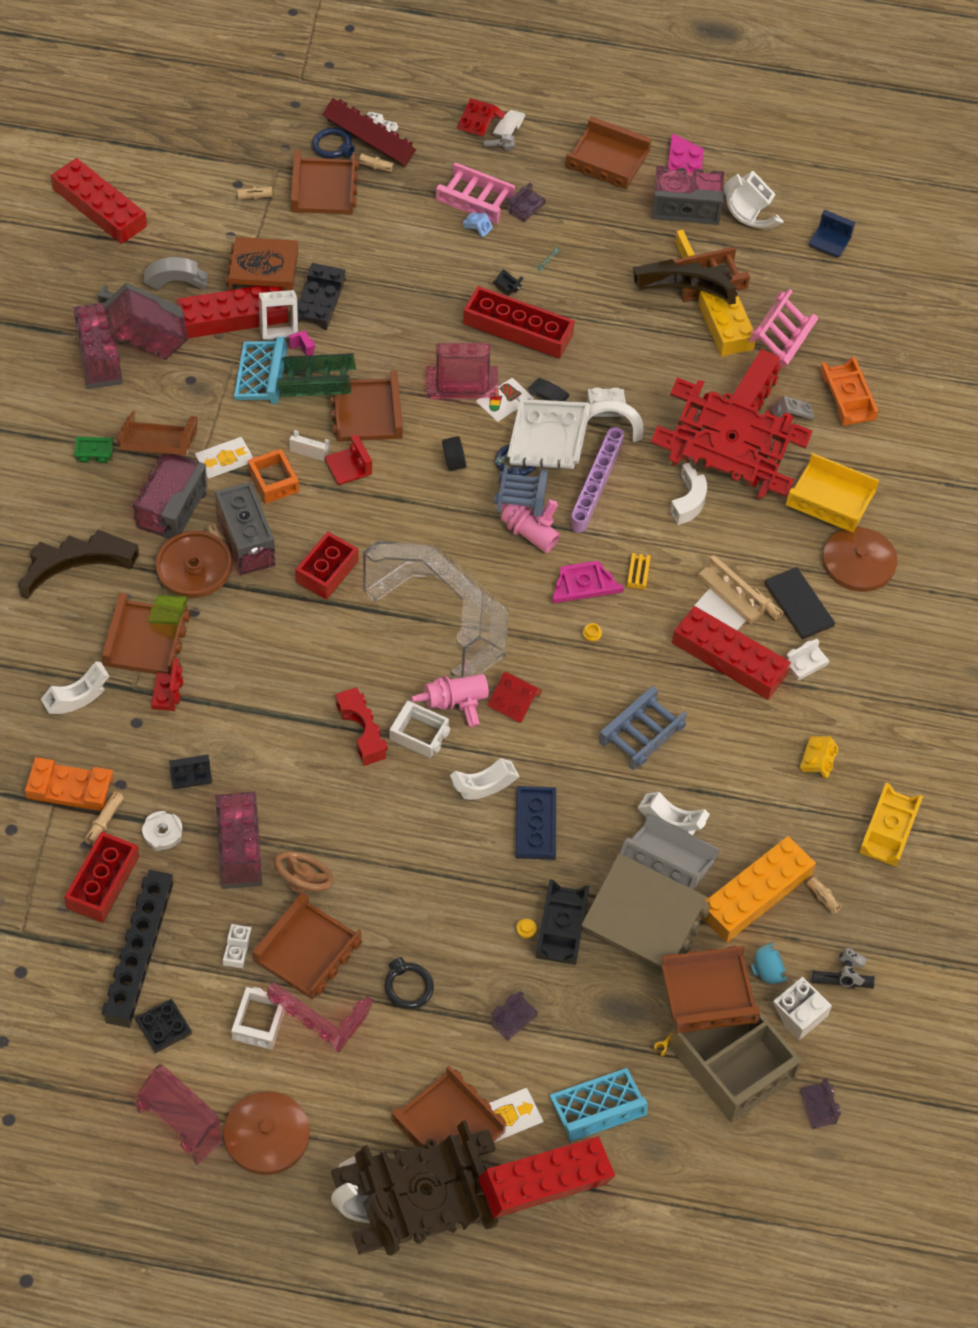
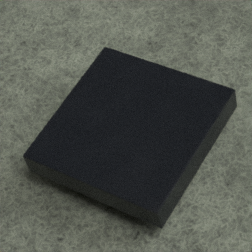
M172 998L135 1017L137 1025L154 1053L192 1034L190 1027Z

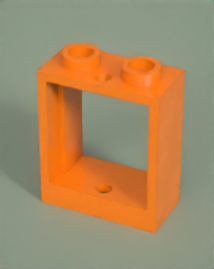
M282 449L248 460V472L265 504L299 492V480ZM281 463L288 479L266 486L258 470Z

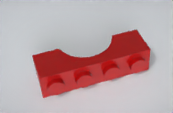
M355 687L335 694V705L342 720L354 721L364 729L363 735L357 740V752L363 766L386 759L388 746L385 739L382 740L380 737L381 732L378 724L373 722L374 718L371 709H367L365 705L366 699L364 694H360L358 688Z

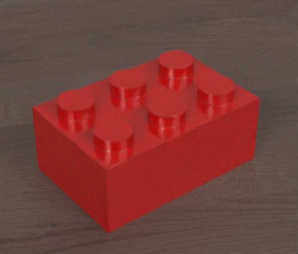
M327 531L295 569L296 583L327 600L359 562V548Z

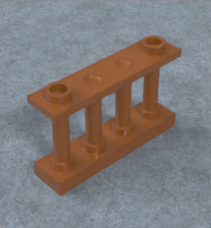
M736 247L674 260L679 266L698 262L702 267L718 266L717 264L727 263L732 273L731 283L736 286L737 291L746 289L749 285V273H739L734 263ZM683 288L681 296L683 303L698 300L702 290Z

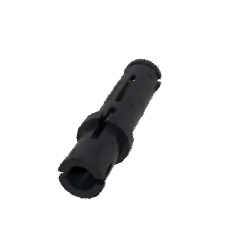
M812 971L811 983L843 986L840 983L838 973ZM859 975L865 980L863 984H853L850 986L851 989H855V987L873 989L875 976Z

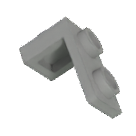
M783 396L770 408L772 415L779 418L782 417L783 413H792L811 420L814 418L812 407L809 403Z

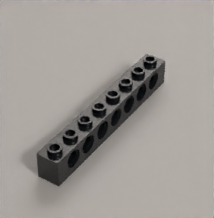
M149 870L147 877L144 876L142 879L141 888L143 890L137 896L136 912H132L130 919L132 926L130 930L127 929L126 945L125 948L120 950L119 960L121 961L114 970L113 977L115 981L114 984L109 986L108 1003H104L102 1015L105 1016L107 1024L131 1027L174 885L173 874ZM153 892L158 893L157 895H150ZM147 910H152L151 913H145ZM147 928L145 931H140L139 929ZM135 946H142L140 949H134ZM130 964H136L134 967H128ZM124 982L131 983L127 986L122 985ZM120 1000L125 1001L123 1004H117Z

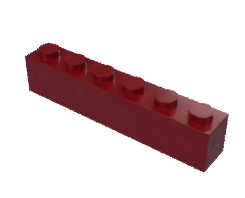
M331 99L322 114L327 120L404 167L407 166L416 151L410 140L406 138L404 140L400 139L398 133L393 130L387 131V127L380 122L375 124L373 122L374 119L366 114L364 116L360 115L361 111L352 106L350 109L345 101Z

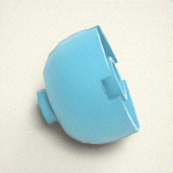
M770 942L761 946L755 952V964H752L751 967L754 975H759L762 981L767 984H778L788 979L787 976L783 977L782 972L786 971L778 950L775 951L772 946H775V943Z

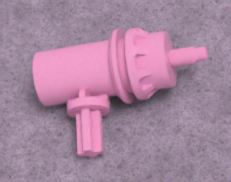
M548 500L541 517L534 516L535 509H530L529 506L502 503L501 509L503 513L500 519L507 524V528L511 532L513 531L514 535L521 534L544 553H548L560 538V533L550 527L554 521L552 516L558 507L555 500Z
M484 674L455 679L443 676L442 678H436L432 683L424 684V693L412 696L411 701H425L429 709L439 708L441 710H446L447 708L450 710L453 709L455 704H459L460 711L465 712L468 727L473 728L480 725L475 708L478 707L477 700L488 698V684Z

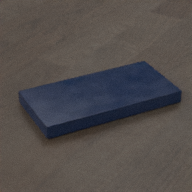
M517 786V859H556V787Z

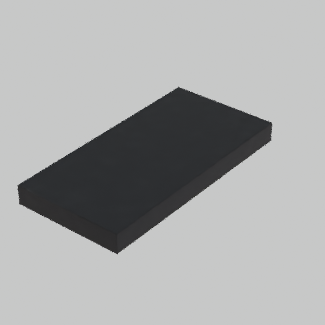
M798 567L765 580V586L802 640L835 626L834 620Z

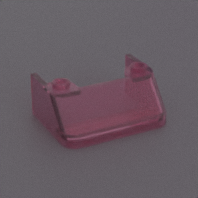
M161 1064L157 1065L135 1096L137 1111L139 1113L153 1111L180 1136L182 1142L180 1146L186 1153L189 1154L191 1152L193 1154L194 1163L198 1165L222 1142L219 1118L209 1106Z

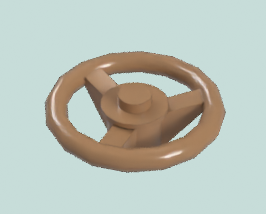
M285 851L280 852L274 858V868L288 882V887L293 891L304 893L306 890L321 892L328 890L334 884L333 874L329 868L309 855ZM287 859L288 871L283 867L282 860ZM310 865L316 867L322 873H316Z

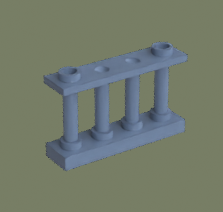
M505 465L504 471H500L499 482H501L499 493H495L494 504H498L497 511L501 512L502 503L529 506L531 509H535L534 516L541 517L548 470H541L540 476L536 477L507 474L508 465Z
M653 686L600 732V744L605 747L609 742H614L632 757L630 766L632 770L638 766L641 767L655 750L675 732H680L686 725L687 713L683 712L678 717L674 716L657 702L658 690ZM648 708H653L671 724L663 729L644 712ZM635 719H640L658 735L651 741L632 726L631 723ZM622 731H627L645 747L637 752L618 735Z

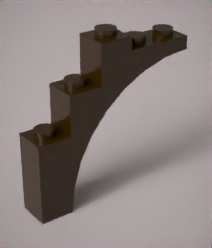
M673 259L633 267L634 284L639 290L658 287L692 288L714 294L729 305L736 304L738 291L736 286L731 283L732 274L730 270L724 265L705 269L698 262L679 266Z
M99 529L90 537L89 542L68 536L66 541L61 543L59 549L39 542L30 553L32 564L28 568V573L25 578L20 580L18 585L21 597L29 599L33 592L46 580L73 567L88 564H108L131 570L139 557L138 545Z

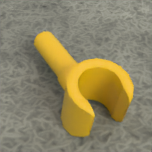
M672 1032L663 1042L655 1044L654 1052L657 1048L662 1047L664 1050L661 1052V1056L666 1055Z

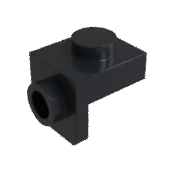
M503 269L495 278L493 284L509 296L512 292L517 293L522 285L520 283L523 277L520 276L516 280Z

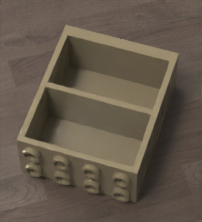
M619 853L581 926L589 935L662 971V957L672 953L679 955L689 952L692 945L690 943L692 936H697L701 928L700 921L702 917H707L710 907L707 896Z
M761 1012L758 1023L675 1034L673 1026L669 1048L731 1123L795 1080L802 1063L798 1055Z

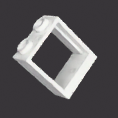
M294 290L259 293L260 333L263 339L274 340L277 337L289 339V335L298 332L297 296ZM291 305V326L267 329L266 307Z
M407 700L389 730V740L428 758H432L434 753L439 752L442 739L447 738L450 733L449 719ZM411 718L439 729L430 745L403 733Z
M246 987L231 1031L232 1040L273 1050L287 1007L286 997L277 992L269 993L257 987ZM249 1000L277 1006L270 1032L241 1026Z

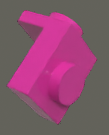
M306 331L289 335L290 349L301 347L306 359L313 357L315 344L313 339L308 337Z

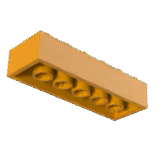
M787 836L709 897L710 911L707 917H702V919L727 943L813 875L816 862Z

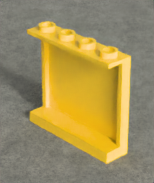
M812 453L809 464L794 489L791 488L786 506L854 533L876 493L880 480Z

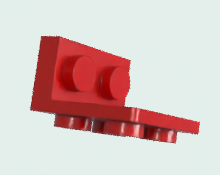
M470 98L457 128L461 131L483 137L491 119H503L505 112L496 105Z
M358 434L351 436L349 449L325 456V461L338 485L372 475V460Z
M179 658L174 659L172 674L157 672L151 703L152 709L175 711L176 704L180 703L181 693L179 688L183 687L184 678L182 676V666L179 665Z
M504 671L488 706L518 722H522L534 697H540L543 690Z

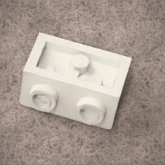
M818 639L807 641L802 647L792 649L787 653L786 659L791 662L789 671L797 681L829 664L828 658L818 648L820 642Z

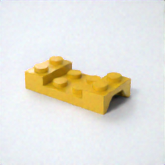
M885 783L859 853L897 867L923 796L907 797L896 793L889 783Z

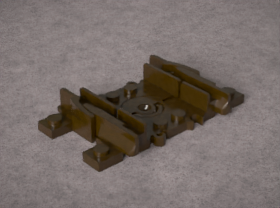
M464 1120L457 1126L463 1145L459 1135L453 1136L452 1134L444 1141H441L438 1146H436L437 1144L434 1139H428L424 1147L421 1146L405 1151L396 1149L394 1151L395 1159L389 1158L387 1152H381L379 1155L372 1156L369 1146L365 1145L360 1151L355 1153L356 1163L333 1169L331 1175L336 1189L346 1183H350L358 1187L360 1196L369 1195L363 1202L371 1227L352 1233L358 1254L372 1252L384 1247L387 1255H395L400 1250L399 1244L410 1241L412 1237L415 1243L421 1244L427 1236L445 1231L454 1233L457 1230L456 1223H460L463 1230L469 1225L481 1221L485 1229L495 1228L499 1220L498 1218H493L484 1192L483 1195L476 1196V1194L483 1191L478 1178L486 1169L490 1168L489 1164H482L479 1156L496 1150L489 1129L471 1134L468 1124ZM422 1188H425L428 1191L427 1195L422 1194Z

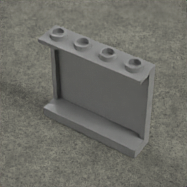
M648 814L644 826L632 839L628 837L625 839L620 854L694 890L713 867L720 849Z

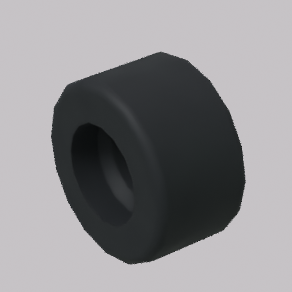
M455 436L443 439L442 445L449 471L466 468V459L460 437Z

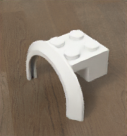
M751 171L742 178L737 174L726 182L723 189L724 201L733 216L740 222L762 230L775 228L784 222L778 215L764 221L755 220L760 210L770 205L775 193L754 171Z
M588 389L587 403H590L591 406L588 420L591 417L625 416L633 427L632 441L637 442L643 439L644 428L642 418L634 408L626 404L624 389Z
M353 1156L339 1164V1167L356 1163L355 1157ZM346 1183L334 1190L331 1195V1202L339 1212L351 1220L370 1223L363 1202L369 1195L360 1196L358 1187L350 1183Z

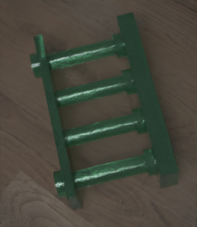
M354 353L283 357L285 371L288 374L287 378H278L277 384L280 397L351 394L352 386L350 376L347 373L348 370H356ZM323 371L322 376L312 377L313 372ZM330 371H340V375L329 376ZM305 372L304 377L294 378L295 373Z

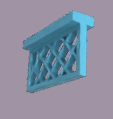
M277 337L276 341L243 342L234 393L235 400H270L271 404H278L287 354V345L284 337ZM268 347H274L268 354L264 351ZM248 348H256L251 354L247 352ZM262 353L264 356L257 361L254 357ZM252 360L254 364L247 368L245 363ZM266 360H270L271 364L264 367L262 365ZM259 366L262 370L254 374L252 370ZM249 373L252 377L244 381L242 378ZM265 373L269 375L264 381L259 378ZM255 380L260 383L254 388L250 386ZM245 387L250 390L246 394H240V391ZM263 387L266 389V393H257Z
M628 1068L550 1094V1100L566 1131L569 1143L646 1116L648 1110V1103L645 1097L641 1096ZM623 1076L628 1081L626 1086L615 1083L617 1078ZM604 1084L609 1086V1088L604 1093L596 1090L597 1085ZM612 1088L623 1091L620 1098L610 1095ZM585 1091L590 1094L587 1100L577 1097V1093ZM627 1092L635 1095L637 1099L630 1102L624 1100ZM593 1094L603 1097L601 1105L590 1101ZM564 1097L570 1101L566 1107L558 1104L557 1099ZM606 1100L617 1102L616 1107H605ZM574 1101L584 1104L581 1112L571 1108ZM587 1106L598 1109L594 1115L586 1114L585 1110ZM570 1113L579 1117L577 1121L568 1123L566 1120L567 1114Z

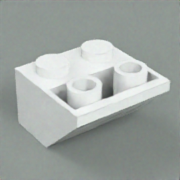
M803 977L773 1001L784 1026L799 1041L828 1017L832 1007Z

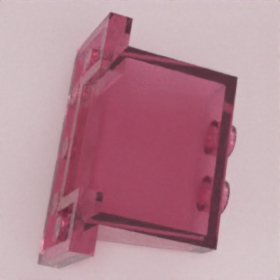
M436 343L435 366H426L427 399L499 398L498 367L490 366V343Z

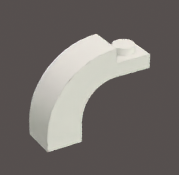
M690 463L683 464L681 477L689 489V493L671 502L670 513L677 525L694 519L701 512L705 503L707 492L706 478L704 474L698 476Z
M95 661L80 680L68 686H51L41 698V701L49 714L72 712L95 700L105 690L102 685L109 678V675L103 664Z
M502 758L479 773L466 774L454 771L450 775L453 787L461 793L464 799L468 800L480 799L497 793L520 777L513 763Z
M660 792L646 793L638 806V810L646 818L650 814L691 835L696 830H700L705 826L706 820L710 815L705 809L686 811L677 808Z

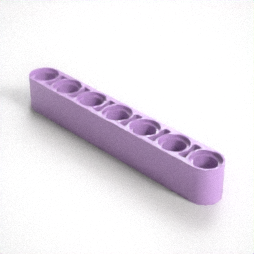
M613 427L607 432L574 507L571 529L575 532L580 533L587 529L623 444L624 432L620 428Z

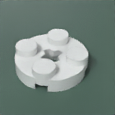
M158 811L146 818L145 824L142 827L143 839L153 850L170 849L182 840V823L175 814L172 813L171 815L166 814V811ZM162 827L163 829L168 830L166 831V833L161 834L158 833L159 828Z

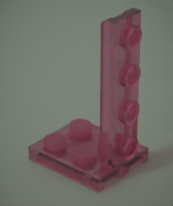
M272 983L268 987L266 994L272 1003L281 1005L290 1016H296L306 1028L315 1030L324 1041H330L333 1044L332 1048L337 1052L341 1051L366 1019L374 1001L366 996L363 1002L359 1000L353 1007L350 1017L347 1015L340 1024V1029H338L276 983Z

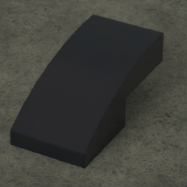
M538 378L528 388L531 395L542 397L547 401H566L570 397L569 393L559 386L541 378Z

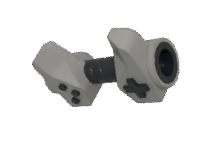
M845 948L839 954L840 960L844 965V968L838 972L840 983L845 987H850L853 984L862 985L865 980L856 973L852 966L864 967L866 958L856 953L852 948Z

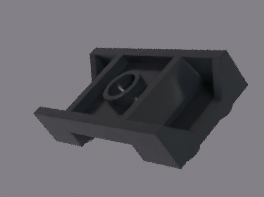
M317 263L311 264L300 301H297L298 322L302 319L315 321L323 330L328 329L346 279L345 269Z
M549 880L536 958L576 965L582 933L581 925L584 921L590 886L572 889L561 887L554 880Z

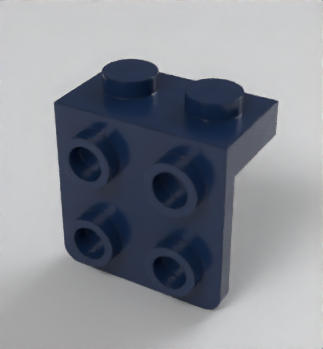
M824 209L820 225L809 241V246L832 256L840 257L853 236L856 222Z

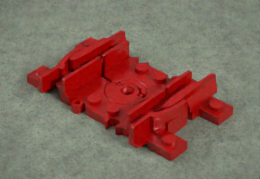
M677 377L670 396L685 401L686 405L676 430L673 432L657 425L650 444L670 451L669 460L672 461L671 466L673 467L681 459L687 460V463H689V460H693L695 465L698 460L702 459L706 463L705 469L711 467L726 474L732 472L731 479L735 482L742 476L743 480L746 481L745 486L750 485L756 488L760 480L759 483H762L756 498L757 500L765 497L767 490L787 498L794 479L777 473L788 443L806 449L813 431L795 423L791 424L793 420V415L783 413L782 417L779 418L770 414L769 410H766L764 415H760L757 411L759 406L751 407L739 401L731 402L732 395L730 393L724 394L723 398H721L719 393L710 391L703 398H700L699 394L705 381L698 380L696 384ZM729 434H734L735 439H730Z

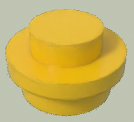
M590 623L584 627L583 636L588 641H597L602 636V630L597 624Z
M522 919L518 922L516 931L522 938L529 939L536 934L537 926L531 919Z

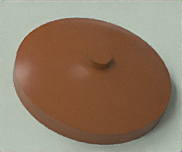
M857 527L854 533L845 529L836 532L829 538L823 551V566L829 577L838 585L853 591L868 592L885 586L894 576L897 567V554L893 545L886 537L868 528Z
M187 531L170 538L161 547L156 559V570L160 582L171 593L185 598H199L216 592L226 583L232 570V558L227 545L216 535L204 531Z
M259 1092L245 1097L231 1109L224 1125V1142L229 1156L239 1167L254 1174L272 1175L291 1168L304 1155L309 1143V1122L304 1110L292 1098L281 1093Z

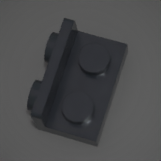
M209 754L169 760L173 789L212 783Z

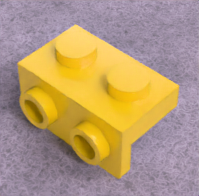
M810 736L800 765L802 772H820L823 778L829 777L830 771L833 769L835 756L838 754V746L831 736Z

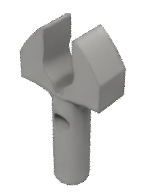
M502 134L501 139L484 140L483 145L484 147L502 146L505 151H510L515 147L514 136Z

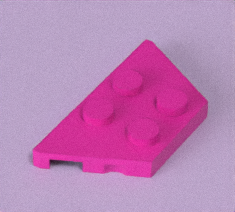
M672 134L667 173L680 172L686 175L688 179L694 180L696 174H701L704 149Z
M599 561L561 567L552 602L554 604L623 593L624 588L622 584H618L613 579V575L606 571Z

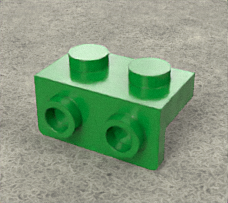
M76 437L75 459L82 463H88L89 460H97L98 463L113 461V438Z

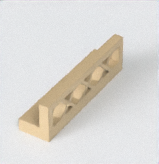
M715 555L711 556L708 567L698 573V578L749 624H752L764 614L767 601Z

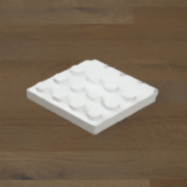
M520 399L507 455L510 465L523 466L525 461L526 466L541 467L543 462V467L558 468L560 463V468L574 469L575 464H578L591 408L590 403Z

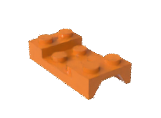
M852 357L844 365L830 367L826 362H823L820 374L825 385H828L838 407L837 414L842 426L876 420L878 409L856 357Z
M35 757L25 789L26 798L102 811L106 805V796L110 782L114 780L113 770L93 767V770L56 765L55 760Z

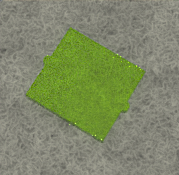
M158 595L154 606L151 607L152 611L148 622L179 624L181 616L185 612L184 608L188 597Z

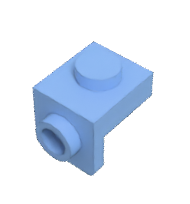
M470 213L462 223L465 229H477L481 237H485L493 228L487 213Z

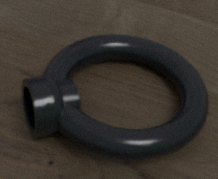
M402 957L389 963L390 971L385 978L384 984L389 1000L403 1009H417L425 1005L432 997L434 991V983L430 973L418 964L405 963ZM406 971L418 973L425 981L426 988L424 994L414 1001H405L399 998L393 990L394 978L404 974Z

